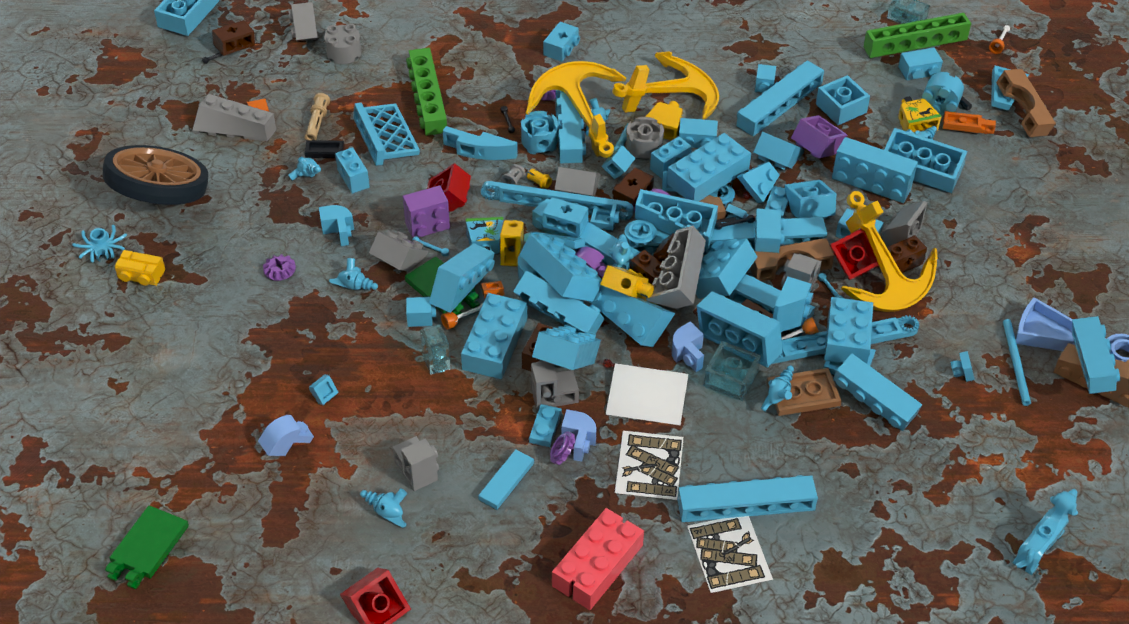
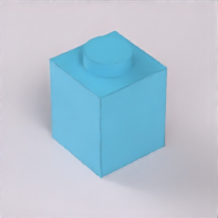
M758 64L755 92L763 93L774 85L776 66Z
M621 145L613 152L611 157L606 159L601 167L616 179L626 172L635 160V157Z
M430 297L406 298L408 327L432 326V317H436V306L429 303Z

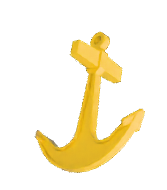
M670 51L656 52L655 57L664 67L671 66L681 71L686 76L685 78L646 83L650 69L647 65H639L635 67L631 79L626 85L615 83L612 90L615 96L624 97L622 109L625 113L635 112L641 97L646 93L689 92L697 94L705 101L702 120H705L714 112L719 101V91L714 81L692 63L672 56Z
M588 61L568 62L546 71L538 78L531 89L526 115H529L538 105L542 96L547 91L560 90L568 96L588 126V135L591 138L592 150L596 157H611L614 152V146L608 142L605 121L601 114L593 116L580 83L587 77H598L610 80L611 82L625 81L626 77L613 68L611 69L602 64Z
M853 191L847 197V204L854 208L853 216L845 223L850 233L859 229L866 232L885 278L886 287L882 294H873L862 289L842 286L841 290L854 300L873 302V310L901 311L916 304L928 293L933 284L938 259L937 249H932L917 279L905 277L875 228L876 219L884 213L879 202L875 201L866 206L863 204L865 200L863 194L859 191Z

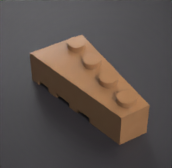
M1068 343L1059 357L1053 373L1087 388L1076 347ZM1115 359L1114 368H1118L1120 373V381L1117 382L1116 391L1098 394L1129 408V360L1124 362Z

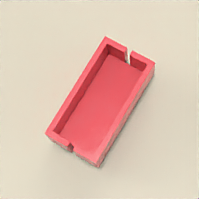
M605 508L552 571V587L570 597L573 582V600L591 610L643 546L644 530L628 520L623 523V517Z

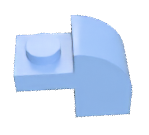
M691 321L675 331L672 343V357L676 363L683 359L687 366H690L697 372L703 368L704 354L699 349L702 348L704 334Z
M566 409L561 434L569 431L575 435L574 460L582 462L584 453H589L590 445L596 446V424L587 414Z
M285 415L271 422L262 433L258 442L268 456H286L293 443H310L314 436L304 422H296L291 415Z

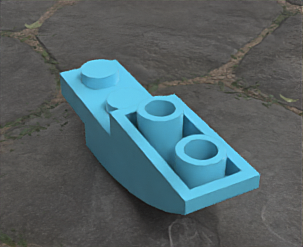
M448 126L443 129V144L457 148V155L483 160L515 159L518 156L517 142L486 132L477 136Z

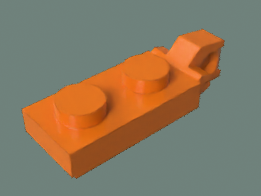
M945 111L942 129L994 134L996 121L986 120L982 118V115Z

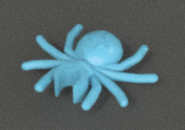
M112 225L110 238L107 231L102 228H96L91 231L89 241L85 236V231L82 230V238L88 245L73 243L72 246L87 248L86 251L79 255V259L91 252L90 260L92 263L94 262V253L99 262L101 255H106L108 260L110 257L108 250L111 258L114 259L115 255L111 247L125 250L124 247L114 243L124 239L127 234L125 233L113 240L116 229L115 225Z

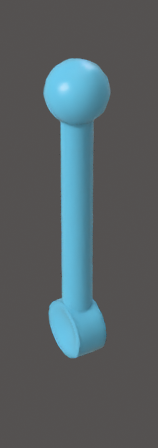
M416 236L412 239L421 242L428 248L441 252L442 256L449 255V249L447 248L441 249L420 240Z
M820 273L818 279L826 284L836 298H843V296H839L826 279L827 275Z

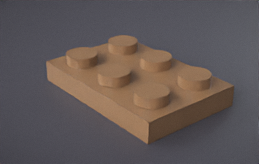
M829 368L793 373L792 380L790 381L791 399L774 404L778 416L838 407L841 406V398ZM780 376L767 377V382H766V383H767L768 389H769V384H768L769 381H770V380H773V379L776 378V377H780Z

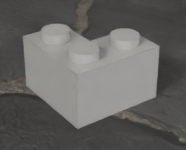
M313 2L291 4L292 9L288 10L290 22H294V27H291L292 38L296 37L297 42L317 40Z
M794 253L791 260H787L783 271L786 273L783 276L781 285H784L788 276L811 283L812 290L819 276L822 261Z
M546 361L531 363V390L537 410H539L541 404L557 407L579 403V388L573 370L556 373L552 363Z
M417 436L393 446L394 460L414 491L438 481L437 471L439 470V465L436 461L438 453L434 445L430 446L426 439L419 441Z

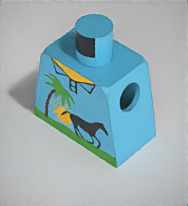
M503 217L466 218V234L469 245L477 244L495 252V254L500 253V234L503 226Z

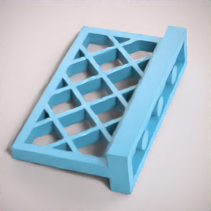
M362 103L354 104L353 119L376 166L383 165L384 159L420 154V149L396 103L363 107ZM386 111H394L393 115L386 113ZM368 113L377 114V116L373 117L371 115H368ZM381 116H382V117L387 118V119H389V120H388L387 122H385V121L381 120L380 118H381ZM394 121L396 123H399L400 126L398 127L391 123ZM375 123H376V124L381 125V126H383V127H382L381 129H379V128L375 127L374 125H375ZM388 128L395 132L392 134L385 130ZM398 133H401V134L405 135L406 138L404 139V138L399 137V136H397V135H398ZM382 135L389 139L386 141L379 137ZM394 140L401 144L398 146L391 142ZM404 145H407L409 147H412V149H405L403 147ZM388 147V148L393 149V150H395V151H393V152H386L385 149Z

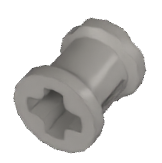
M513 164L510 167V171L502 176V183L517 185V182L525 177V169L521 165Z

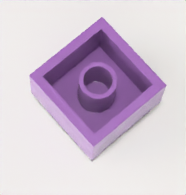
M817 115L800 119L791 139L796 141L799 147L809 150L812 156L823 158L835 155L843 139L848 135Z
M440 185L403 196L405 224L412 238L415 236L423 237L450 229L448 200Z

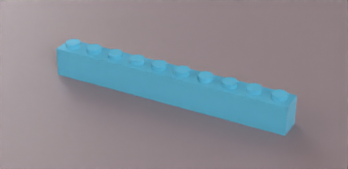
M823 217L784 219V230H781V233H785L784 245L827 239V230ZM755 221L753 223L743 222L725 226L720 230L714 228L708 251L704 250L703 254L709 252L713 243L719 240L728 241L734 238H747L755 251ZM656 228V238L653 239L652 243L647 242L646 246L642 243H639L637 246L635 242L629 243L628 239L627 241L629 246L640 252L646 250L653 255L660 243L670 234ZM642 230L641 232H639L638 236H641L643 234Z

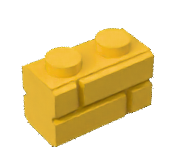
M123 250L120 259L115 264L117 277L124 282L134 281L144 286L148 284L157 286L160 277H162L165 271L162 257Z

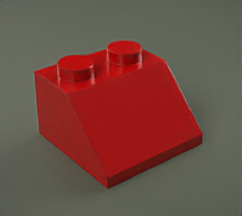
M454 163L431 178L427 189L440 185L448 200L449 211L452 212L459 207H463L467 202L466 197L470 188L471 176Z
M862 229L829 245L849 280L860 277L879 267L866 232Z
M377 567L340 594L350 613L360 624H392L411 610L388 569Z

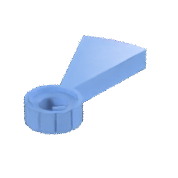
M1034 297L1022 314L1016 333V343L1064 351L1068 343L1075 345L1072 336V319ZM1121 333L1108 337L1107 339H1109L1111 346L1110 354L1113 353L1116 360L1124 362L1129 360V357H1122L1116 352V350L1129 352V335Z

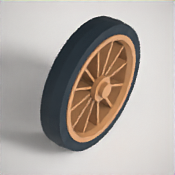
M131 145L119 147L107 153L103 163V180L111 189L126 197L150 204L178 205L194 202L204 196L208 185V170L197 159L176 150L157 146Z

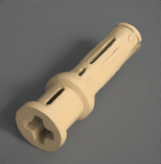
M317 93L314 96V105L311 106L310 110L312 115L305 134L306 140H317L322 118L327 114L326 108L330 104V97L324 93Z

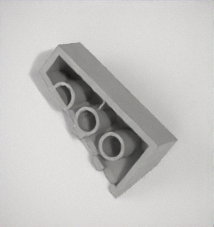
M208 94L198 107L192 131L195 134H200L201 131L208 132V135L213 136L219 133L226 134L227 137L231 138L243 136L244 139L267 142L276 131L274 113Z
M694 226L676 230L667 250L669 255L660 265L661 273L652 283L654 286L653 294L650 298L646 297L648 302L675 309L694 304L706 242L705 238Z

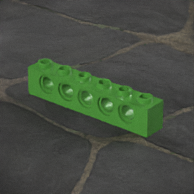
M963 12L867 30L863 47L869 57L874 58L964 41L968 39L971 22Z
M430 48L409 50V58H406V63L409 69V78L413 80L411 81L412 92H416L414 93L415 104H419L416 105L417 115L421 116L419 118L420 128H424L425 136L443 134V129L447 126V118Z

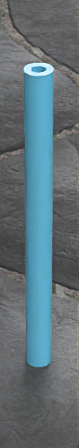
M1005 319L1003 326L1022 404L1028 406L1031 404L1012 323L1010 319Z

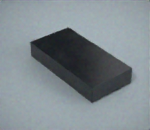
M306 140L305 158H336L335 153L344 150V141Z

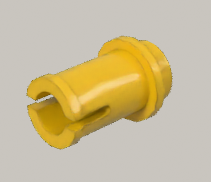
M533 168L529 170L533 175L528 173V180L539 184L540 188L550 187L552 183L550 175L542 174Z

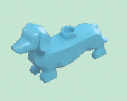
M1076 489L1068 492L1063 491L1050 497L1054 507L1043 516L1030 536L1020 546L1017 557L1013 561L1017 568L1027 566L1025 571L1031 575L1036 571L1044 553L1065 532L1064 528L1069 523L1068 515L1075 516L1078 514L1076 509Z

